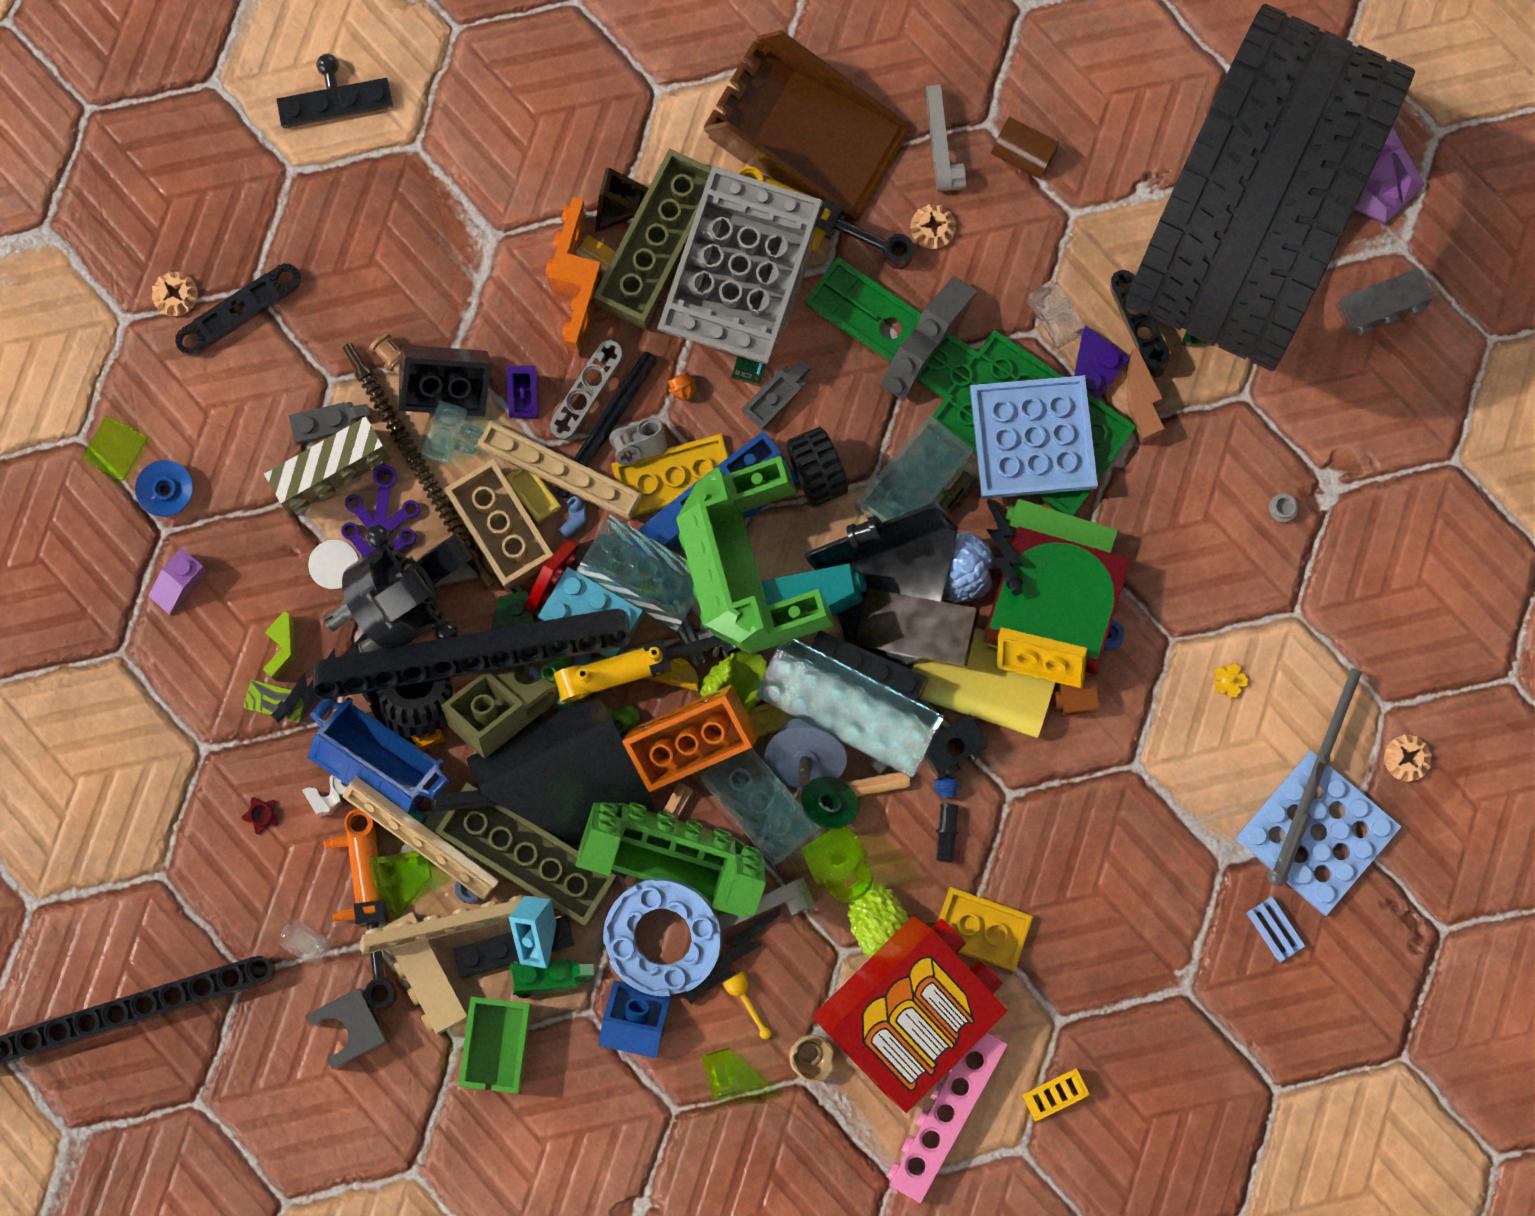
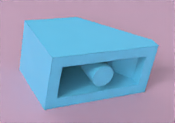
M524 896L509 916L519 962L522 965L547 968L557 924L551 899Z

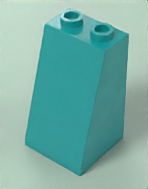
M850 564L761 581L768 606L819 589L828 601L832 617L864 601L863 592H867L864 575H860L859 570H856Z

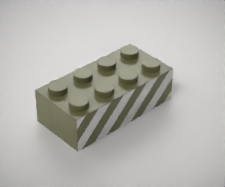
M364 417L264 473L288 514L295 513V515L307 511L311 507L310 504L318 499L321 501L326 500L336 493L335 490L344 484L346 486L353 485L361 479L360 475L369 470L374 472L377 467L386 465L385 461L389 460L390 457L367 417Z

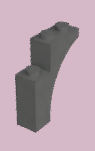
M953 276L925 308L915 329L900 345L880 386L904 401L942 342L967 312L977 290Z

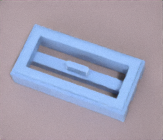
M1272 896L1246 913L1279 963L1305 947ZM1268 905L1295 944L1293 947H1291L1265 908ZM1259 911L1286 950L1284 953H1281L1257 917L1256 913Z

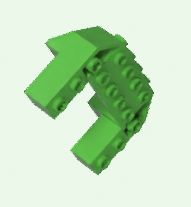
M781 456L727 475L724 474L720 467L713 469L695 484L676 518L680 531L678 536L681 546L686 553L687 559L685 562L688 572L693 579V592L700 605V618L703 627L709 629L717 638L749 654L834 626L828 601L819 589L769 606L766 601L742 512L796 494L790 468Z
M607 802L593 803L575 863L576 867L610 876L611 870L643 880L653 878L679 880L691 885L707 899L711 900L712 908L746 918L747 913L755 916L766 884L764 855L758 849L750 847L737 838L732 837L731 833L726 830L716 828L712 831L703 828V825L697 821L686 820V822L675 819V816L668 812L659 811L657 814L647 811L645 806L631 802L630 805Z

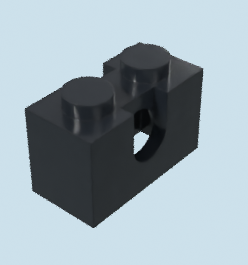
M969 714L921 743L919 749L936 777L944 774L947 778L961 769L958 764L964 760L969 759L972 763L984 756L986 753L983 749L987 748L988 742ZM950 742H958L963 747V753L953 756L949 753L947 745Z

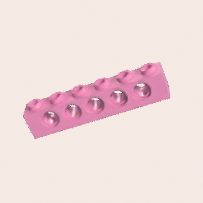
M986 1033L947 1072L949 1075L944 1084L937 1083L930 1096L934 1100L929 1111L925 1108L922 1110L915 1123L920 1128L915 1137L909 1134L901 1151L905 1152L900 1164L894 1161L886 1176L891 1179L888 1184L889 1186L919 1203L922 1202L1008 1044ZM971 1052L978 1053L982 1058V1065L978 1069H971L966 1064V1057ZM956 1078L965 1080L968 1085L967 1092L962 1096H958L952 1091L951 1085ZM943 1104L949 1105L953 1109V1118L949 1122H942L937 1117V1110ZM927 1131H934L939 1137V1143L935 1148L929 1149L922 1142V1137ZM914 1157L921 1158L925 1165L923 1172L919 1175H913L908 1170V1162Z

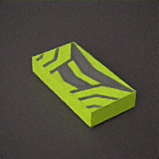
M251 680L243 708L271 715L278 708L277 704L280 701L284 702L292 690ZM302 696L293 708V714L289 718L286 716L285 720L301 723L304 713Z

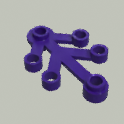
M389 465L377 467L373 474L374 481L379 487L375 519L363 506L360 496L351 494L345 500L346 508L350 512L355 513L367 529L374 525H382L391 533L407 519H415L420 514L418 503L408 500L403 504L402 509L387 519L390 490L396 485L398 480L396 471ZM385 474L391 475V481L388 483L381 481L382 476ZM353 499L359 500V505L356 508L349 507V503ZM409 505L416 506L415 513H406L407 507ZM348 522L342 526L341 533L343 537L353 543L362 557L376 549L375 547H370L360 536V530L355 523ZM354 527L355 534L347 536L345 534L347 528ZM410 528L402 529L398 538L393 541L394 549L399 552L404 547L413 546L417 541L415 532ZM411 533L413 535L412 540L404 542L402 540L404 534Z

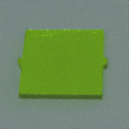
M105 416L81 460L98 468L101 474L106 472L124 481L148 438L130 429L129 424L123 425Z

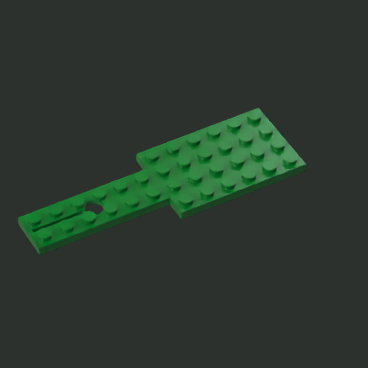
M836 257L804 301V305L889 363L892 362L900 345L915 329L922 315L839 257ZM884 320H897L902 326L900 336L895 339L883 337L879 328ZM993 330L978 352L949 333L925 367L917 382L943 399V402L930 418L929 424L977 456L970 385L1060 378L1064 376L996 330ZM1087 393L1098 482L1130 437L1136 425ZM1091 490L1033 495L1056 511L1074 516Z

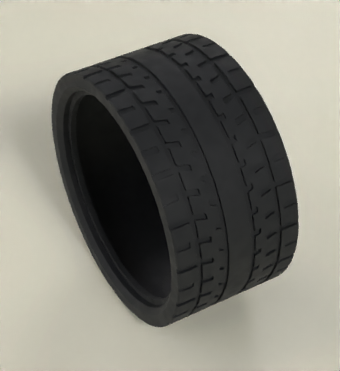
M1263 4L1257 12L1226 74L1170 195L1126 299V306L1147 316L1150 313L1154 315V319L1178 330H1181V328L1186 329V333L1212 345L1217 343L1220 349L1243 359L1248 357L1251 359L1250 362L1269 371H1274L1285 354L1357 206L1407 95L1415 69L1393 59L1390 62L1386 60V56L1361 45L1356 47L1352 45L1353 42L1327 30L1325 32L1319 31L1320 27L1293 15L1291 18L1287 17L1286 12L1268 4Z

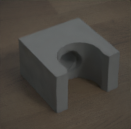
M357 988L305 1015L309 1025L321 1026L326 1021L337 1019L347 1028L348 1041L344 1049L327 1059L333 1070H338L390 1043L372 1006L366 1002L364 990L361 988Z

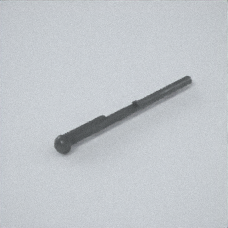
M1351 668L1275 867L1273 871L1267 870L1266 872L1268 881L1273 885H1283L1289 879L1287 876L1311 817L1308 811L1324 769L1329 765L1330 754L1362 674L1357 669Z

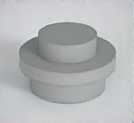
M1286 493L1276 495L1269 504L1270 515L1278 522L1291 521L1298 513L1296 499Z

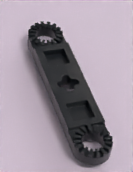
M289 263L278 265L267 274H263L194 319L193 322L177 331L178 333L175 336L177 348L185 355H197L296 291L301 284V275L298 269ZM283 272L294 274L291 284L285 286L279 283V276ZM236 303L239 306L245 304L242 308L244 313L240 316L237 313L231 314L234 311L233 305ZM188 334H195L198 337L197 344L192 346V348H187L183 345V339Z

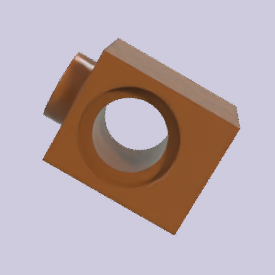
M1096 679L1084 681L1082 688L1065 684L1059 685L1058 692H1054L1056 709H1061L1062 716L1094 713L1099 710Z

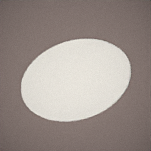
M324 541L316 546L309 557V573L312 579L324 588H342L343 573L347 567L358 561V556L355 550L344 541Z

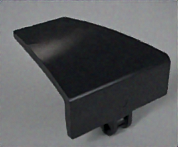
M933 502L884 522L873 515L864 523L848 525L846 528L848 536L805 553L806 560L815 570L845 564L852 565L856 570H859L860 575H864L868 589L943 602L958 526L949 513L937 502ZM863 592V597L865 600L866 592ZM864 601L837 614L845 641L855 645ZM860 647L901 666H907L923 660L922 658Z
M597 693L547 718L540 714L485 759L479 753L466 758L484 796L531 823L580 846L593 803L607 802L630 805L631 802L645 806L647 811L658 814L611 716Z

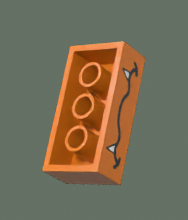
M731 684L630 729L622 742L645 786L651 792L752 748L759 735Z

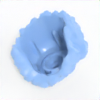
M972 533L957 534L944 594V599L950 600L953 603L970 602L976 598H982L989 592L992 586L990 577H992L991 569L996 564L993 560L995 557L990 550L989 544Z

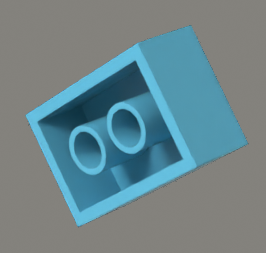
M567 567L539 613L538 618L541 621L619 608L628 614L632 637L645 614L640 608ZM626 646L595 653L607 659L622 654Z

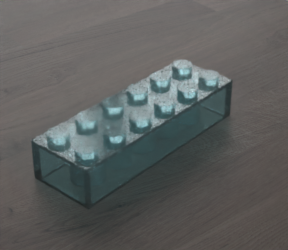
M796 639L780 644L776 648L756 693V697L814 727L832 733L839 740L912 778L922 765L945 717Z

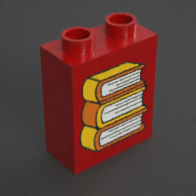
M912 916L812 1016V1019L870 1080L906 1114L1008 1012L993 995L1003 985L1002 981L979 959L969 968L956 954L966 945V942L941 918L930 928Z

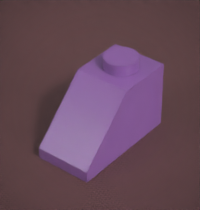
M181 548L162 568L148 596L171 615L209 572L188 552Z

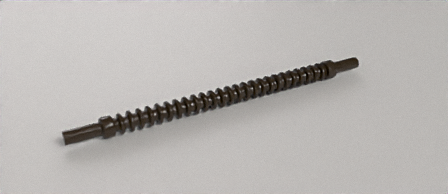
M353 343L346 344L342 349L356 371L354 374L358 382H363L361 387L367 389L366 395H371L370 402H375L374 409H379L378 415L383 416L382 422H387L386 429H391L390 436L396 437L394 442L400 444L398 449L404 451L402 456L408 457L406 463L412 464L410 469L416 471L414 476L420 478L418 482L424 485L423 491H428L427 498H432L431 505L437 506L435 511L441 513L439 518L445 520L443 525L449 526L447 529L448 533L452 532L453 535L457 533L474 556L466 564L473 567L485 589L495 585V582L481 560L483 555L479 549L474 548L475 542H470L471 536L466 535L467 529L462 528L463 522H458L459 515H454L455 508L449 507L451 502L445 500L447 495L441 493L443 488L437 487L438 480H433L434 473H429L430 467L425 466L426 460H421L422 453H417L418 446L412 445L414 440L408 438L410 433L404 431L406 426L400 425L402 420L401 418H396L398 413L392 411L394 407L388 404L389 398H384L385 391H380L381 384H376L377 378L372 377L374 373L371 367L364 364Z

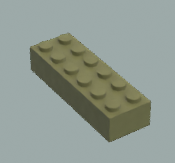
M669 148L593 296L595 307L644 330L647 329L678 268L711 167Z
M466 782L461 792L478 789ZM501 805L448 811L435 831L444 840L534 896L551 899L553 908L585 928H588L618 880L617 875L612 872L610 876L576 867L577 850Z

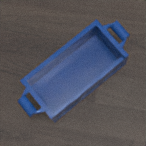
M350 697L343 703L323 699L311 712V718L316 721L320 729L315 733L307 758L345 784L349 785L352 779L357 776L409 815L414 812L425 797L432 799L434 794H441L450 784L449 780L441 772L445 761L442 759L436 761L415 747L414 744L353 705V699ZM332 707L337 709L326 722L322 720Z

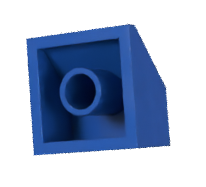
M614 980L602 1020L598 1046L657 1058L671 995H649L634 989L627 983Z

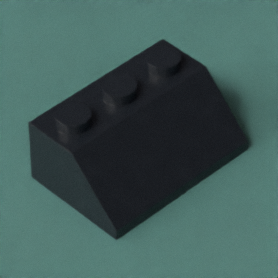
M402 345L399 366V411L485 417L492 365L488 351Z

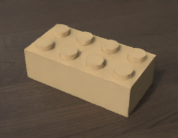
M494 459L444 488L448 498L506 592L540 572L543 565L553 555Z

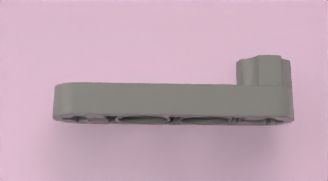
M926 85V102L937 192L966 189L964 164L950 165L941 85Z
M606 340L598 346L550 422V429L557 438L569 439L574 436L618 366L620 367L625 360L623 348L617 342ZM612 347L616 348L614 352L617 354V358L615 360L610 358L606 362L605 351ZM597 359L605 367L610 368L608 372H606L601 366L594 364ZM592 370H598L602 373V382L597 386H591L587 382V375ZM577 394H583L587 399L586 407L582 410H575L571 405L572 398ZM567 407L571 413L579 415V418L576 421L571 417L568 422V426L571 427L570 431H563L559 434V426L556 424L559 420L564 422L568 417V414L563 413Z
M804 878L795 880L761 896L755 916L747 913L746 918L727 912L718 916L722 933L785 903L792 916L815 906L816 904Z

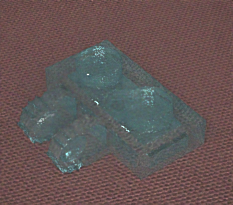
M439 400L421 450V455L448 464L453 449L470 455L474 454L478 448L476 444L463 439H457L458 435L462 434L479 439L483 431L471 424H463L467 409Z

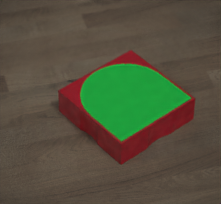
M1018 526L1015 534L1017 538H1014L1012 547L1024 565L1012 567L1016 573L1022 575L1023 593L1018 596L1012 595L1011 589L1006 586V577L1004 574L1002 575L985 629L984 643L998 646V635L1002 627L1086 647L1085 672L1096 675L1131 558Z

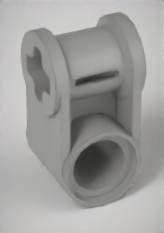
M647 418L641 422L618 428L609 437L610 444L616 449V461L625 466L660 455L668 447L662 423L656 418ZM621 436L624 437L625 442H622ZM627 450H628L629 455H630L629 457H627L626 452H625V451H627Z

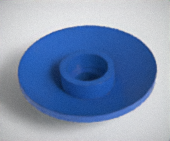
M160 460L146 466L140 472L135 484V495L138 503L146 512L157 517H169L178 514L189 504L193 494V482L188 471L180 464L170 460ZM164 487H171V492L168 495H162L161 491Z

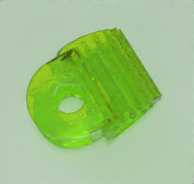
M848 827L832 829L801 849L817 885L823 884L835 900L840 902L855 901L863 897L870 890L873 883V874L864 858L867 856V851ZM850 876L857 877V881L852 886L845 887L842 885L844 879Z

